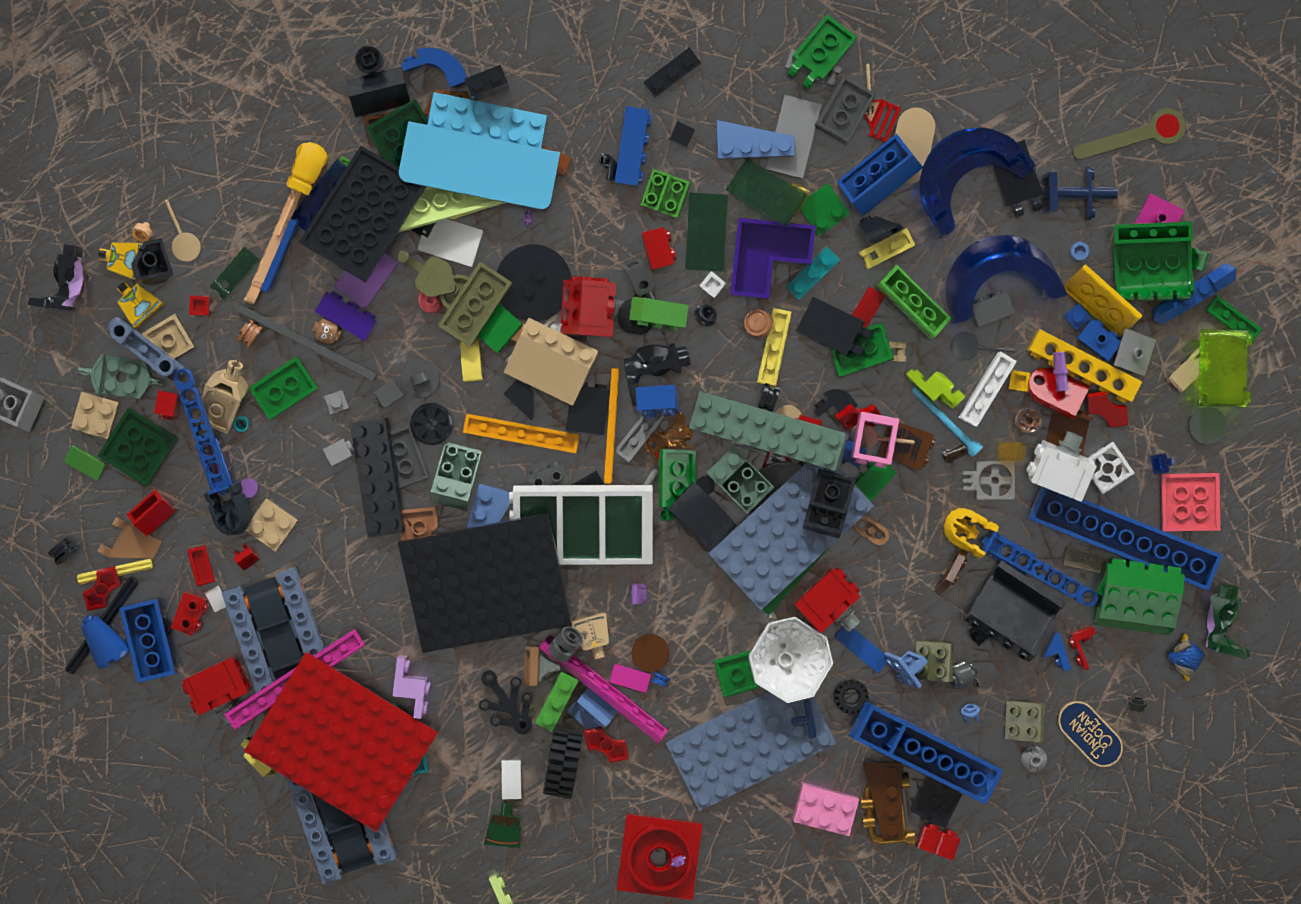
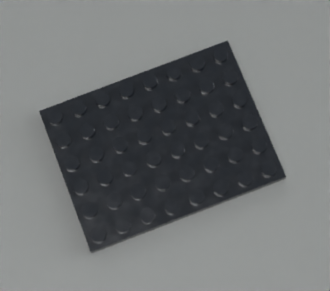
M549 513L398 541L422 653L567 627L573 624Z

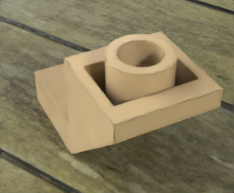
M1196 349L1171 374L1168 380L1182 392L1206 369L1211 361L1199 349Z

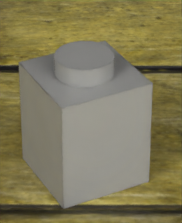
M341 439L323 449L331 466H335L354 456L352 453L354 448L349 440L346 442L345 439Z

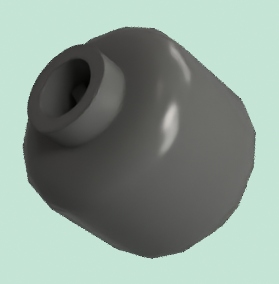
M961 661L954 665L953 682H950V684L958 689H964L976 681V667L966 661Z

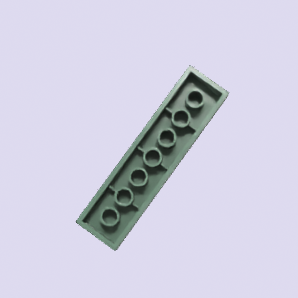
M701 391L699 392L689 426L690 429L837 472H839L849 438L847 433Z

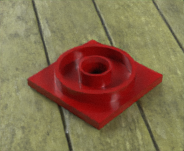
M626 814L617 890L693 900L703 824ZM656 849H664L669 854V861L663 867L654 866L650 860L651 853ZM682 855V857L686 858L684 860L685 863L679 867L674 868V866L670 865L672 863L671 860L677 856Z

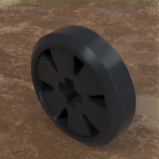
M436 403L421 405L414 411L410 420L412 434L419 442L426 445H437L444 442L451 434L453 427L449 411ZM431 418L437 422L433 430L426 426L429 423L428 419Z

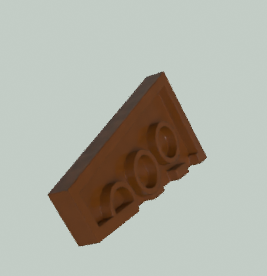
M863 761L883 839H902V763Z

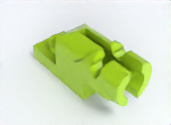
M910 369L905 374L932 402L940 397V401L953 409L965 398V395L960 390L951 393L954 384L943 373L934 372L926 381L923 380L924 376L917 369L915 371Z

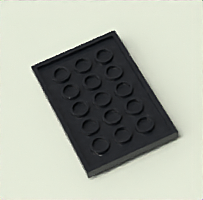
M360 145L299 243L366 283L427 186L404 182L399 177V168Z

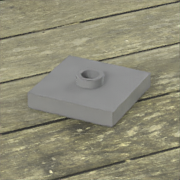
M1125 329L1114 366L1145 376L1156 340Z

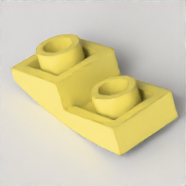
M476 339L471 347L460 341L463 381L483 380L480 340Z

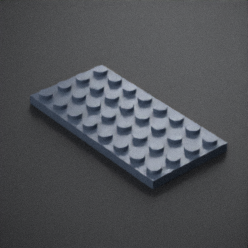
M806 463L708 553L760 610L839 539L802 529L818 469L845 475L841 469L837 472ZM855 485L841 536L874 507Z
M768 691L665 742L699 811L837 744L814 697L786 703ZM805 700H811L817 735L813 739L809 738L807 724L791 725V718L806 716Z

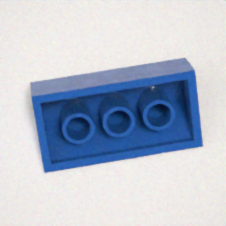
M896 134L838 180L837 183L852 204L864 216L924 167L898 134Z
M158 599L119 608L137 683L176 674Z

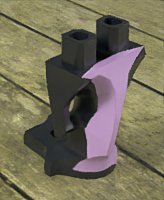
M64 244L63 255H57L53 274L58 283V293L43 298L30 297L28 305L73 311L74 301L80 295L84 279L83 258L78 257V246Z

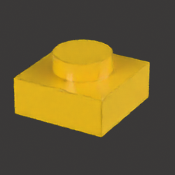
M1011 370L1008 389L1028 392V382L1031 373Z

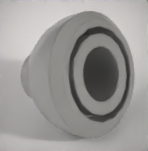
M1030 746L1022 752L1021 764L1029 772H1040L1047 764V755L1042 748Z

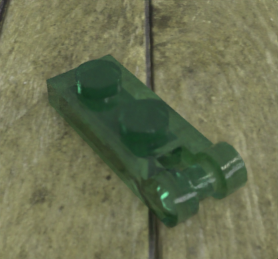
M244 246L219 277L210 285V288L213 291L219 292L220 297L225 300L260 259ZM224 280L229 283L227 288L221 285Z

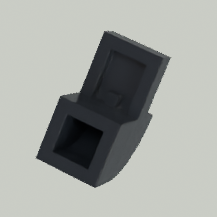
M832 389L823 393L828 400H820L814 405L816 409L813 412L819 417L832 406L839 413L849 404L855 408L858 404L846 391Z

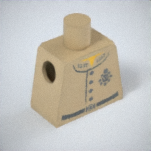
M606 612L572 621L571 627L577 629L583 636V644L581 645L583 651L591 649L594 660L605 657L602 646L609 644Z

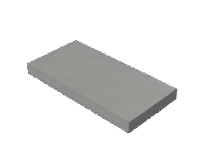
M784 95L775 132L794 136L795 156L769 157L765 170L803 179L816 129L815 123L819 117L822 104Z

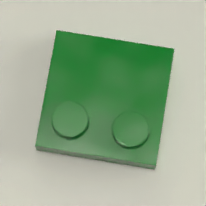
M829 183L797 205L809 224L816 226L815 232L818 236L850 215Z

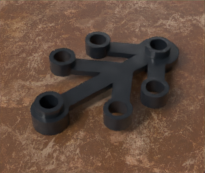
M492 670L485 671L481 677L483 684L492 688L502 704L483 699L479 703V708L482 711L495 710L507 712L513 717V719L501 718L499 715H493L490 718L491 725L494 727L499 725L513 727L518 734L522 735L529 733L532 729V721L528 717L530 703L533 700L532 694L525 692L522 695L523 705L520 715L516 709L518 690L522 684L519 677L511 679L510 698H508L496 682V673ZM487 675L493 677L491 682L486 681L485 677ZM514 679L519 680L520 684L518 686L512 684ZM525 695L531 697L529 702L524 701L523 697ZM482 702L488 703L486 709L481 707ZM494 717L499 718L500 722L498 724L492 722ZM525 722L526 727L523 729L520 728L519 723Z

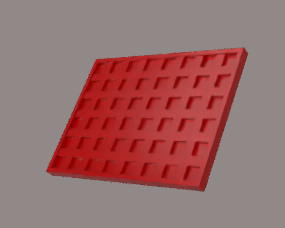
M306 651L244 752L377 832L438 732Z

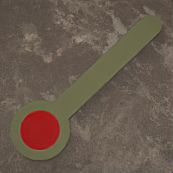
M1162 108L1153 114L1148 125L1078 145L1073 149V156L1076 159H1084L1150 138H1154L1162 144H1173L1184 135L1186 122L1183 115L1176 109Z

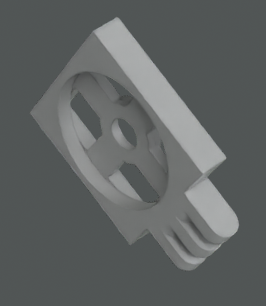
M976 461V471H963V475H970V479H963V483H970V486H963V490H976V500L1015 499V461ZM991 465V474L988 477H980L982 470ZM999 465L1006 467L1010 472V476L1002 477L999 474ZM993 477H998L999 482L997 484L992 483ZM980 484H988L991 487V496L982 491ZM1002 484H1010L1009 491L999 496V487Z

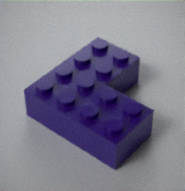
M739 218L731 296L769 300L773 261L812 265L816 226Z

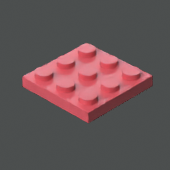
M1219 473L1161 474L1162 531H1220Z

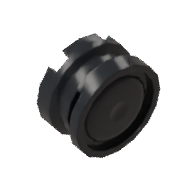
M363 46L355 56L356 65L363 73H376L382 67V55L375 47Z
M765 383L758 408H765L773 412L780 387H771L770 384Z
M68 536L55 545L47 554L55 559L56 565H59L75 553L78 547L71 543V539Z

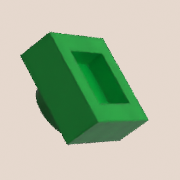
M1192 247V268L1204 271L1210 253Z

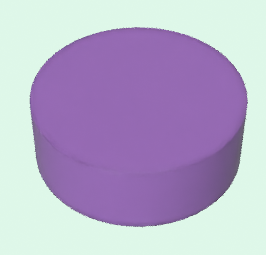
M244 479L241 481L243 487L241 493L245 494L246 498H251L257 494L259 487L255 480Z

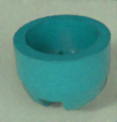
M239 416L234 420L233 426L237 431L244 432L249 428L250 421L245 416Z

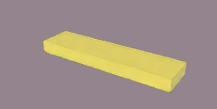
M772 309L771 316L774 326L766 337L757 380L759 384L765 385V383H768L773 387L777 384L792 313L790 311Z

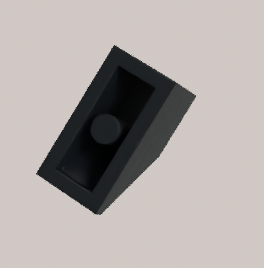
M516 380L503 394L532 420L534 418V390L531 389L532 386Z

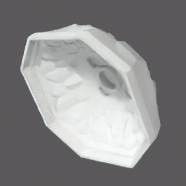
M796 617L768 623L748 656L754 683L786 703L814 697L833 665L827 637Z

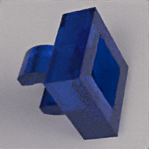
M1166 453L1150 456L1154 474L1170 472L1169 466L1175 465L1174 457L1167 458Z

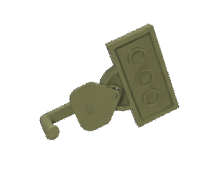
M400 251L397 254V259L400 262L406 263L419 272L415 279L416 288L429 297L440 295L443 305L448 309L438 326L469 347L472 346L513 284L482 262H479L471 276L467 277L465 275H453L451 265L439 257H431L423 265L405 251Z

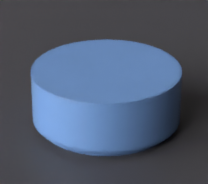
M1077 242L1070 248V256L1075 261H1083L1089 256V247L1083 242Z

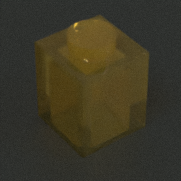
M998 442V461H1023V457H1026V446H1023V442Z

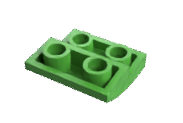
M653 169L640 205L679 219L691 182Z

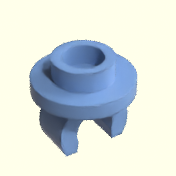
M967 704L961 709V714L966 724H969V718L974 717L976 722H979V706Z

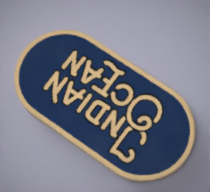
M1072 701L1060 709L1058 725L1061 732L1091 763L1100 767H1108L1120 759L1123 752L1121 738L1090 705L1081 701Z

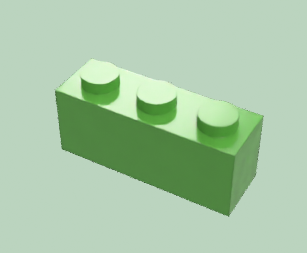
M632 297L629 320L637 321V325L648 326V323H652L651 327L663 329L664 325L666 330L677 331L678 327L686 328L688 305Z
M561 670L535 721L536 724L551 732L553 731L578 682L576 677Z

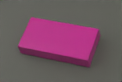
M614 663L609 682L646 693L651 674Z

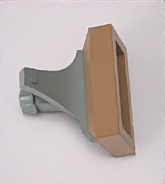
M525 646L523 684L537 686L546 673L561 670V665L557 662L552 663L543 656L539 647Z

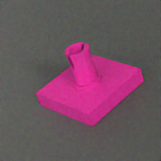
M1150 193L1134 224L1179 222L1185 210Z

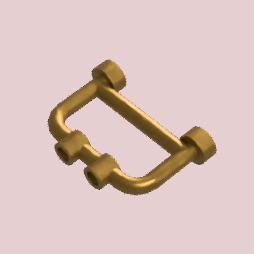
M902 773V789L910 788L909 773ZM867 784L864 793L865 798H861L862 810L866 809V817H863L864 829L868 828L871 840L877 844L907 842L908 846L916 845L914 830L906 831L903 790V838L883 839V837L876 834L873 799L869 784Z

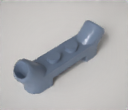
M115 317L110 321L108 331L114 340L128 348L150 365L158 374L174 381L175 372L183 369V364L173 359L129 325L123 318ZM184 372L180 373L179 379L182 377Z

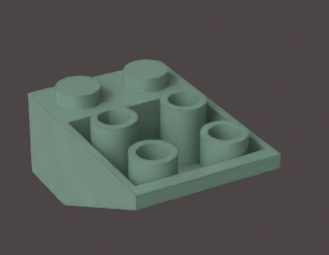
M445 442L429 501L467 511L482 451Z
M732 446L706 472L746 514L774 488L735 446Z

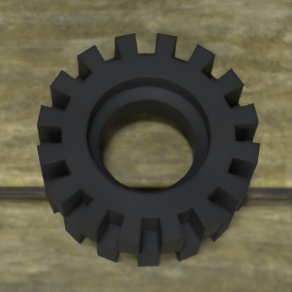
M844 680L841 684H838L837 689L834 691L835 704L842 712L850 715L858 714L865 702H869V692L865 685L858 680ZM853 689L858 692L859 699L855 704L845 702L844 695L848 690Z

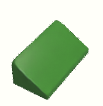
M74 445L70 447L64 461L66 464L97 481L107 465L105 462Z

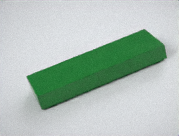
M1217 295L1214 296L1204 310L1250 345L1262 331L1261 327Z

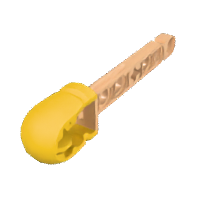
M311 142L303 143L296 150V158L291 171L292 175L289 176L286 186L291 188V192L246 294L244 303L251 306L254 305L301 194L309 196L312 189L311 184L316 181L322 167L327 163V153L318 144Z

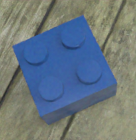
M675 385L636 387L637 411L645 416V418H655L656 414L672 417L675 416V413H680L679 390Z

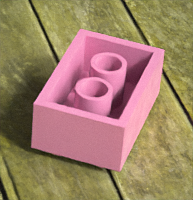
M802 782L792 820L796 823L850 836L859 798L854 795Z

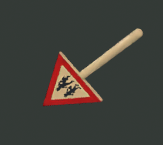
M866 64L867 88L871 90L870 65ZM884 99L873 100L864 115L870 128H872Z

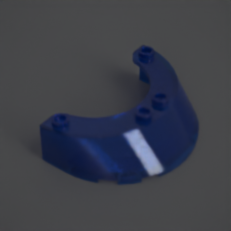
M990 128L963 129L948 135L931 150L920 175V196L928 217L942 238L950 234L955 228V221L951 211V198L956 184L965 174L979 167L996 166L1004 168L1017 177L1022 178L1036 170V164L1013 138Z
M1011 235L990 236L967 247L953 263L946 282V302L952 325L967 321L972 317L973 303L977 291L987 279L1001 272L1014 271L1032 277L1041 285L1046 295L1052 299L1065 297L1067 293L1053 263L1045 252L1032 242Z

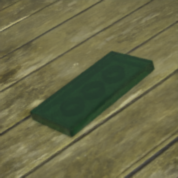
M746 158L726 188L728 193L784 227L788 225L807 196L803 191Z
M689 193L685 270L724 271L728 195Z

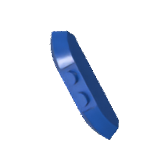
M1227 263L1216 268L1194 282V294L1191 295V299L1177 300L1176 295H1173V300H1165L1152 308L1153 319L1163 325L1236 280V268Z

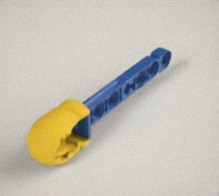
M959 508L952 511L945 519L944 533L948 540L967 552L972 551V554L980 559L987 554L999 562L1002 560L1023 575L1029 574L1062 594L1075 598V601L1089 607L1097 603L1098 595L1094 590L1081 585L1078 581L1038 560L1036 554L998 534L999 526L997 524L988 522L986 518L974 511ZM967 522L977 523L981 528L990 530L988 536L984 535L981 541L983 545L980 549L979 546L966 542V539H976L979 534L976 525L970 526ZM955 533H957V534H959V535H960L961 533H964V534L966 535V537H964V536H957ZM1005 546L1011 549V554L1008 557H1004L1001 554V550ZM1022 555L1027 558L1025 566L1018 564V558ZM1042 566L1041 569L1048 572L1049 569L1051 571L1047 574V577L1041 573L1036 575L1035 567ZM1053 574L1060 576V582L1057 585L1051 583V576ZM1070 583H1074L1077 587L1074 594H1070L1067 591V586ZM1087 592L1093 595V600L1090 603H1086L1083 598Z

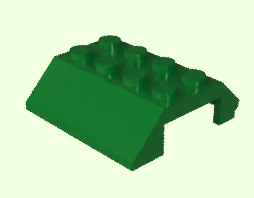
M1192 222L1114 225L1115 291L1126 301H1134V297H1138V301H1152L1154 296H1157V300H1173V295H1176L1177 300L1191 299V295L1194 294L1191 243L1193 241Z
M1112 558L1111 564L1107 563L1106 583L1101 605L1096 610L1094 625L1170 635L1176 628L1183 598L1185 575L1181 573V568L1167 566L1166 572H1164V565L1148 563L1147 570H1145V563L1129 561L1128 567H1126V560Z

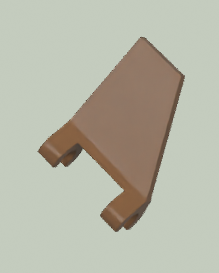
M116 517L112 525L122 529L113 548L111 549L101 544L97 551L109 558L153 559L162 541L151 535L146 537L139 529Z

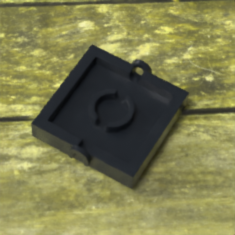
M927 776L911 812L923 817L929 823L933 822L946 828L962 793Z

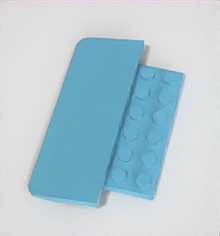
M433 92L427 125L408 121L399 167V177L404 182L536 209H546L550 205L560 152L541 149L547 115Z

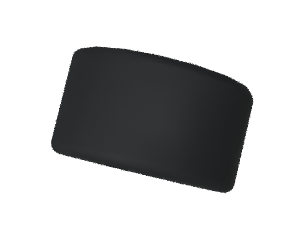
M632 299L626 300L618 312V323L621 329L633 334L647 333L651 329L652 323H648V326L637 325V321L629 320Z

